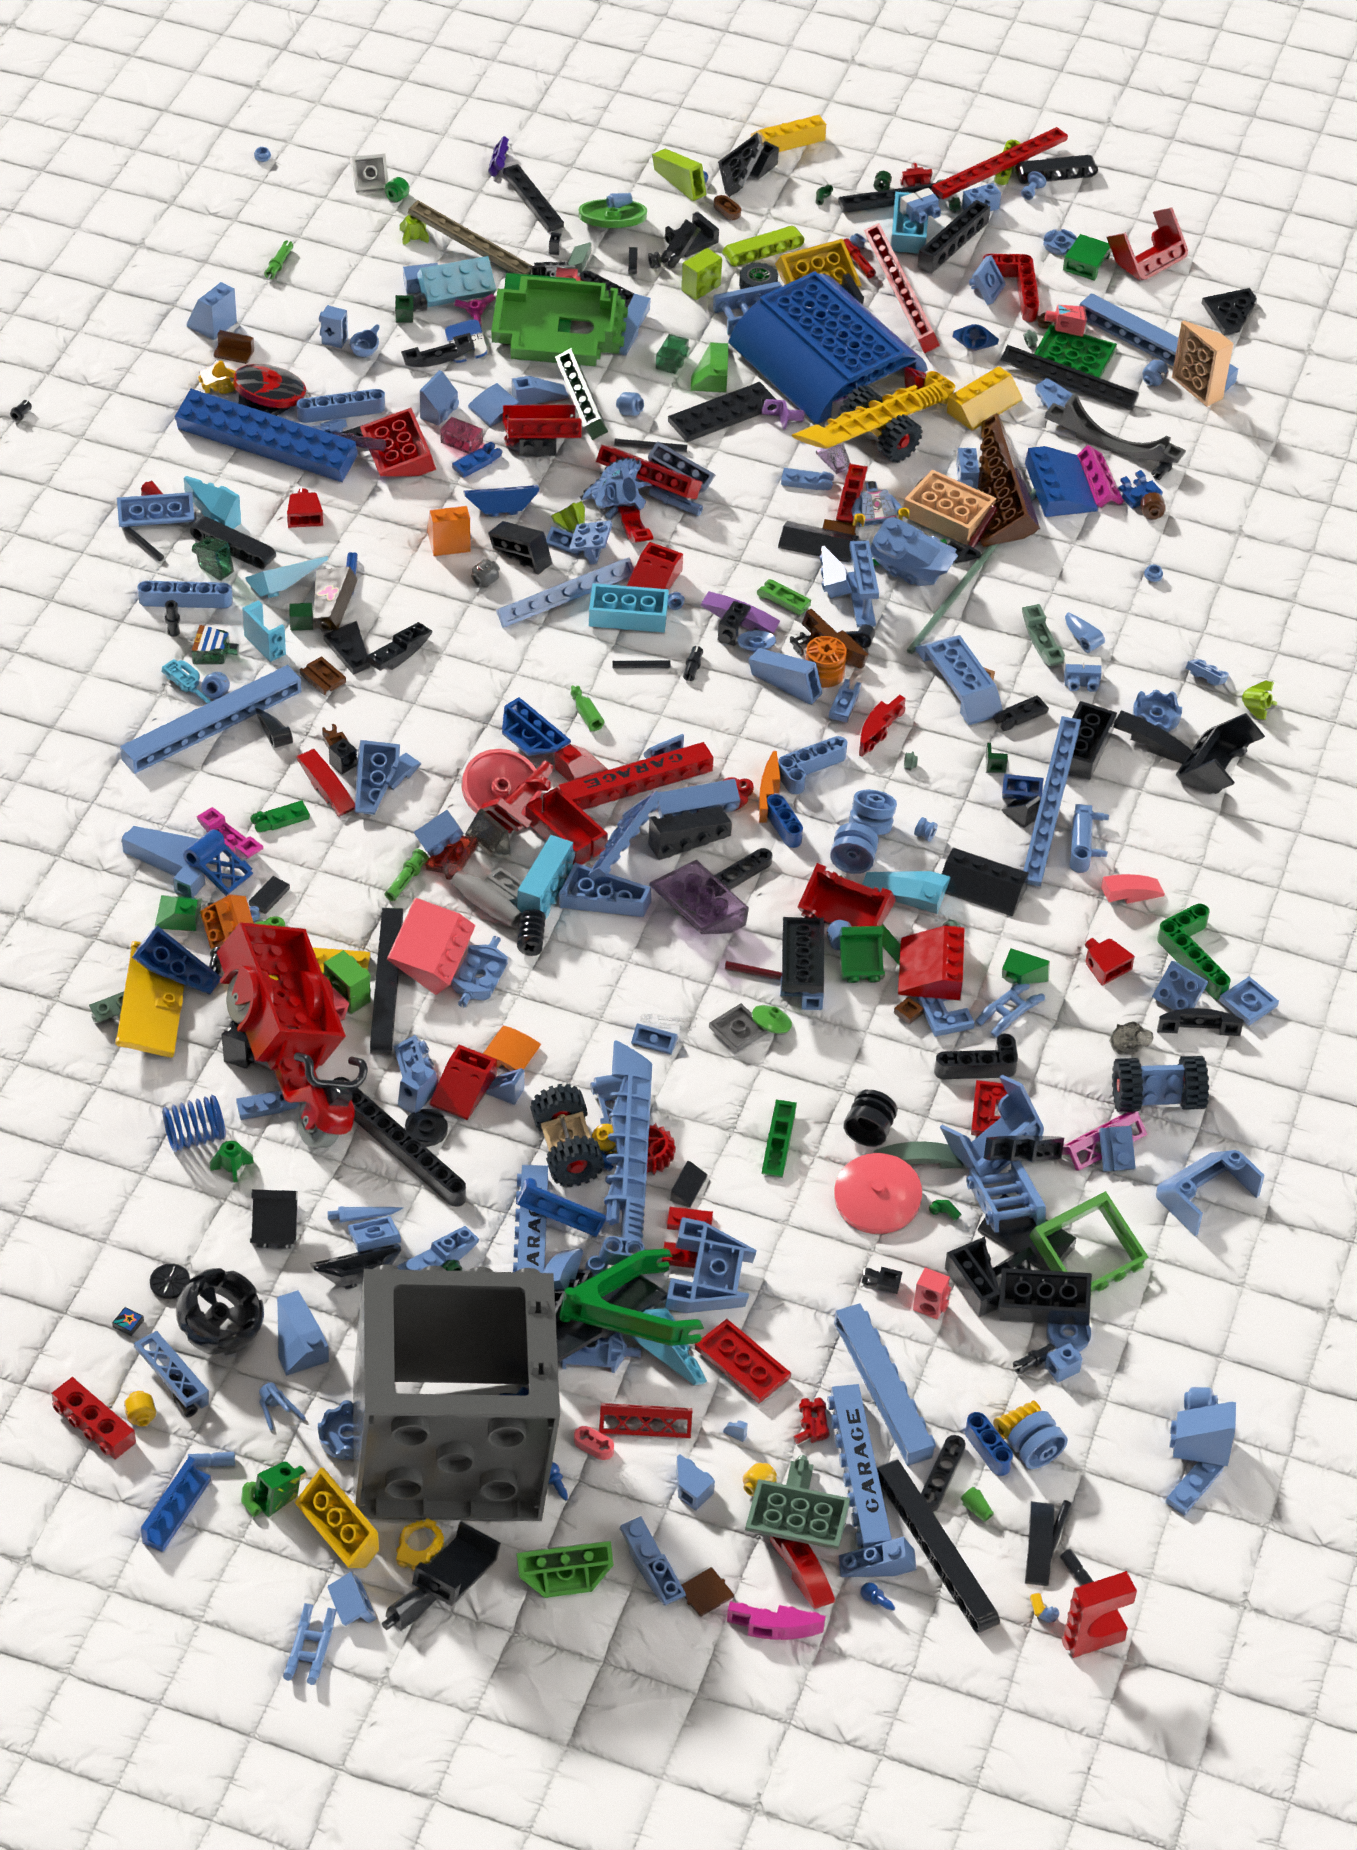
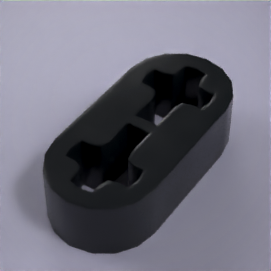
M629 247L628 274H637L638 247Z

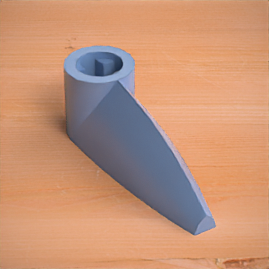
M1068 612L1065 615L1069 630L1079 640L1085 652L1090 653L1105 643V637L1099 629Z

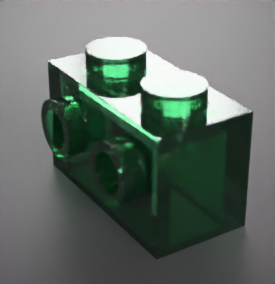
M668 334L656 354L655 369L676 374L678 369L683 367L684 359L690 355L689 339Z

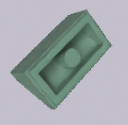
M591 242L574 247L568 262L569 265H575V267L566 268L578 269L579 273L583 272L591 254Z

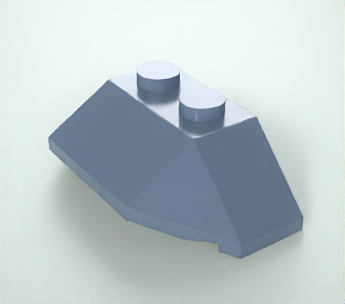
M658 441L647 456L650 462L701 481L702 485L699 494L707 490L716 476L713 472Z

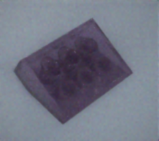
M697 859L649 883L652 889L701 934L732 933L746 926L749 907Z

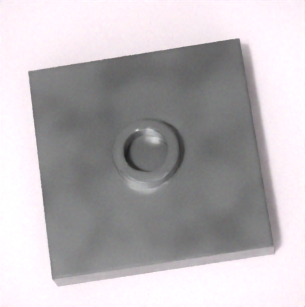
M742 1003L709 1022V1028L735 1053L768 1033V1031L762 1029L754 1022L752 1013Z

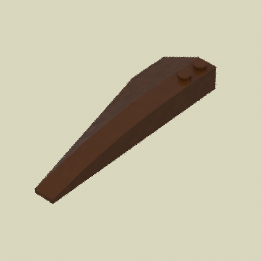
M995 413L984 420L981 425V439L983 442L980 444L982 456L979 457L981 467H979L978 489L995 497L996 502L993 506L998 508L980 538L983 547L1025 539L1040 529L1016 455L999 414Z

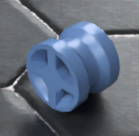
M922 817L915 827L914 835L918 837L923 836L925 840L930 842L936 834L938 824L935 822L930 823L926 818Z

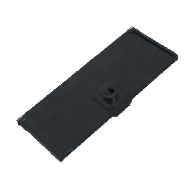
M640 1275L601 1298L609 1304L643 1313L645 1310L667 1299L668 1293ZM560 1320L556 1323L558 1362L601 1337H610L616 1331L575 1320H570L569 1322Z

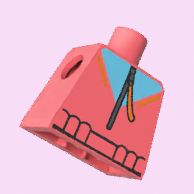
M1057 305L1056 312L1046 310L1045 321L1054 322L1056 331L1083 336L1087 321L1085 307Z

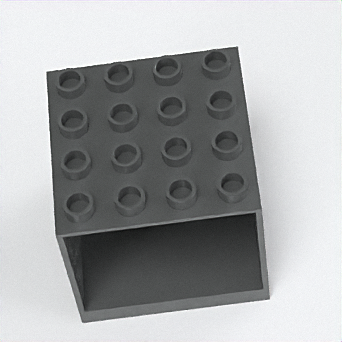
M388 1264L377 1266L374 1269H364L353 1373L354 1504L366 1519L426 1520L428 1518L430 1520L542 1521L560 1420L553 1273H540V1271L534 1268H522L516 1272H493V1270L487 1267H474L469 1271H446V1269L440 1266H427L421 1270H399L396 1266ZM395 1382L529 1384V1394L527 1396L400 1394L395 1392Z

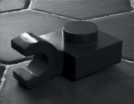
M882 1266L880 1271L865 1268L861 1283L865 1285L877 1284L876 1289L898 1294L903 1272Z

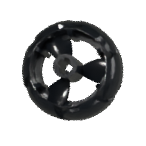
M211 1268L196 1274L182 1289L176 1304V1320L180 1330L187 1335L188 1341L194 1347L212 1355L223 1352L224 1355H230L247 1347L260 1331L264 1319L262 1299L259 1300L256 1288L251 1281L236 1271L226 1272L222 1268ZM216 1294L229 1300L234 1307L228 1308L226 1304L217 1302ZM198 1295L212 1305L205 1314L199 1307ZM227 1319L242 1326L238 1332L220 1329Z

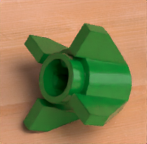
M226 1141L222 1143L218 1152L209 1162L210 1171L219 1170L222 1166L224 1170L232 1173L233 1183L238 1182L237 1170L242 1166V1163L243 1165L252 1164L254 1159L253 1154L243 1148L238 1142Z

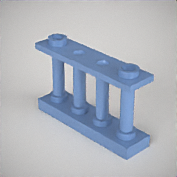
M780 282L714 295V312L724 311L728 318L727 335L732 333L742 316L735 317L731 310L741 308L743 314H745L749 309L748 306L754 305L759 300V297L782 287Z
M850 541L854 572H848L851 578L852 593L850 594L856 625L860 627L867 624L875 627L876 621L871 599H879V589L869 541Z
M1020 1160L1011 1161V1170H1008L1007 1173L982 1177L977 1175L974 1167L969 1168V1176L966 1177L967 1187L969 1190H972L985 1214L987 1224L991 1225L994 1232H999L1000 1220L1029 1216L1034 1219L1037 1226L1046 1222V1205ZM1006 1181H1010V1183H1013L1010 1185L991 1188L984 1187V1185L1000 1183ZM1009 1193H1016V1194H1019V1195H1020V1196H1014V1197H1008V1198H1002V1199H995V1200H991V1198H990L991 1196H997V1195H1003V1194H1009ZM1020 1204L1026 1206L1025 1208L1006 1210L998 1212L996 1209Z

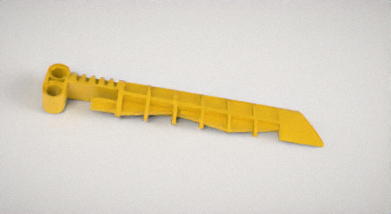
M928 371L923 388L917 390L916 385L906 389L899 388L893 395L885 394L882 397L883 403L871 400L869 402L870 408L866 409L858 406L855 408V411L844 412L836 419H828L829 425L825 428L816 424L792 434V437L806 444L827 449L887 423H891V419H896L898 415L902 416V414L908 416L938 403L948 404V396L954 393L956 386L942 374L936 371Z

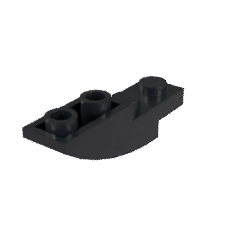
M417 622L393 635L391 643L368 654L365 662L379 671L386 667L393 670L419 650L432 635L433 630Z

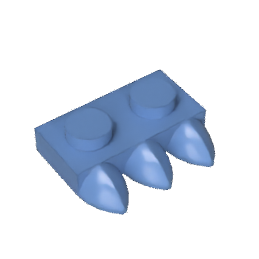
M1202 659L1188 661L1186 669L1190 670L1192 675L1207 679L1209 684L1214 686L1226 683L1229 676L1228 672L1218 671L1217 666L1206 665V661Z

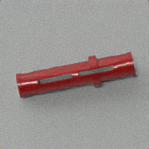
M844 239L851 260L856 263L867 278L874 277L876 270L860 253V249L855 247L850 239Z

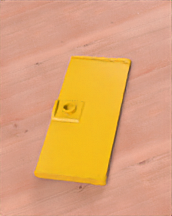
M132 941L115 1044L124 1048L173 1058L183 1002L184 984L148 971L133 959L132 956L141 942Z

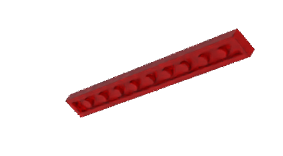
M1055 127L932 185V192L941 199H945L1019 162L1067 141L1068 134Z

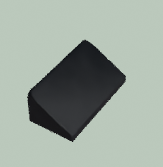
M687 1161L671 1190L670 1201L691 1208L708 1174L691 1161Z

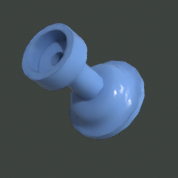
M1035 171L1028 174L1030 185L1025 186L1021 191L1022 197L1027 200L1033 199L1035 188H1044L1046 185L1045 177Z

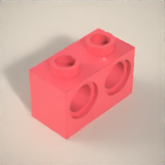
M925 1267L916 1284L913 1310L938 1320L941 1312L945 1313L949 1305V1300L947 1299L951 1292V1287H949L950 1277Z

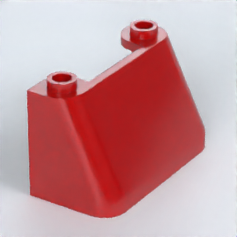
M819 863L816 864L798 904V909L802 912L801 915L803 917L824 918V922L829 924L836 920H843L849 922L852 927L882 926L896 901L891 890L882 887L880 892L876 887L872 889L840 877L834 871L833 873L827 871L826 866Z

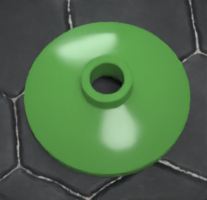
M759 1005L752 1011L751 1015L754 1022L766 1031L782 1034L788 1032L792 1027L790 1017L777 1007Z

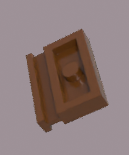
M322 656L307 664L304 669H299L300 675L323 695H326L327 691H333L346 683V677Z

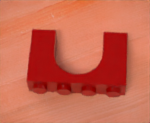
M1127 1571L1074 1588L1072 1599H1070V1609L1067 1613L1068 1618L1065 1624V1632L1062 1637L1064 1648L1070 1651L1073 1658L1125 1641L1128 1628L1118 1609L1134 1604L1137 1589Z

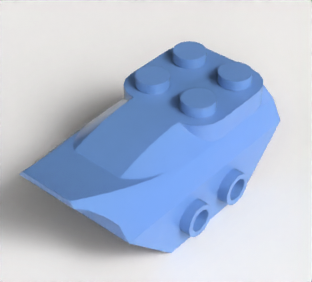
M894 517L884 521L874 536L870 547L872 557L889 574L894 577L899 576L907 583L918 586L934 585L940 575L948 572L958 557L955 553L956 548L941 542L934 536L925 535L921 530Z

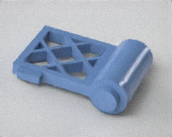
M612 1075L594 1077V1082L590 1083L592 1095H596L603 1115V1118H600L601 1124H610L611 1118L608 1117V1113H612L613 1110L605 1105V1101H616L615 1098L610 1096V1093L619 1092L623 1080Z

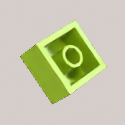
M706 248L682 263L681 290L697 300L721 286L722 257Z

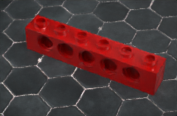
M601 444L595 462L609 466L616 459L622 460V457L632 459L634 457L636 460L641 461V467L636 475L637 479L683 497L697 500L702 485L701 481L617 448Z

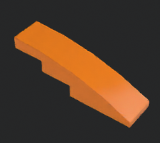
M777 751L772 752L761 779L758 806L759 823H767V799L770 795L779 793L780 790Z

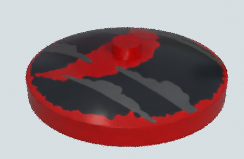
M249 364L240 367L234 375L233 385L237 392L246 399L263 406L289 408L297 406L298 400L305 398L306 386L304 382L294 373L277 366Z

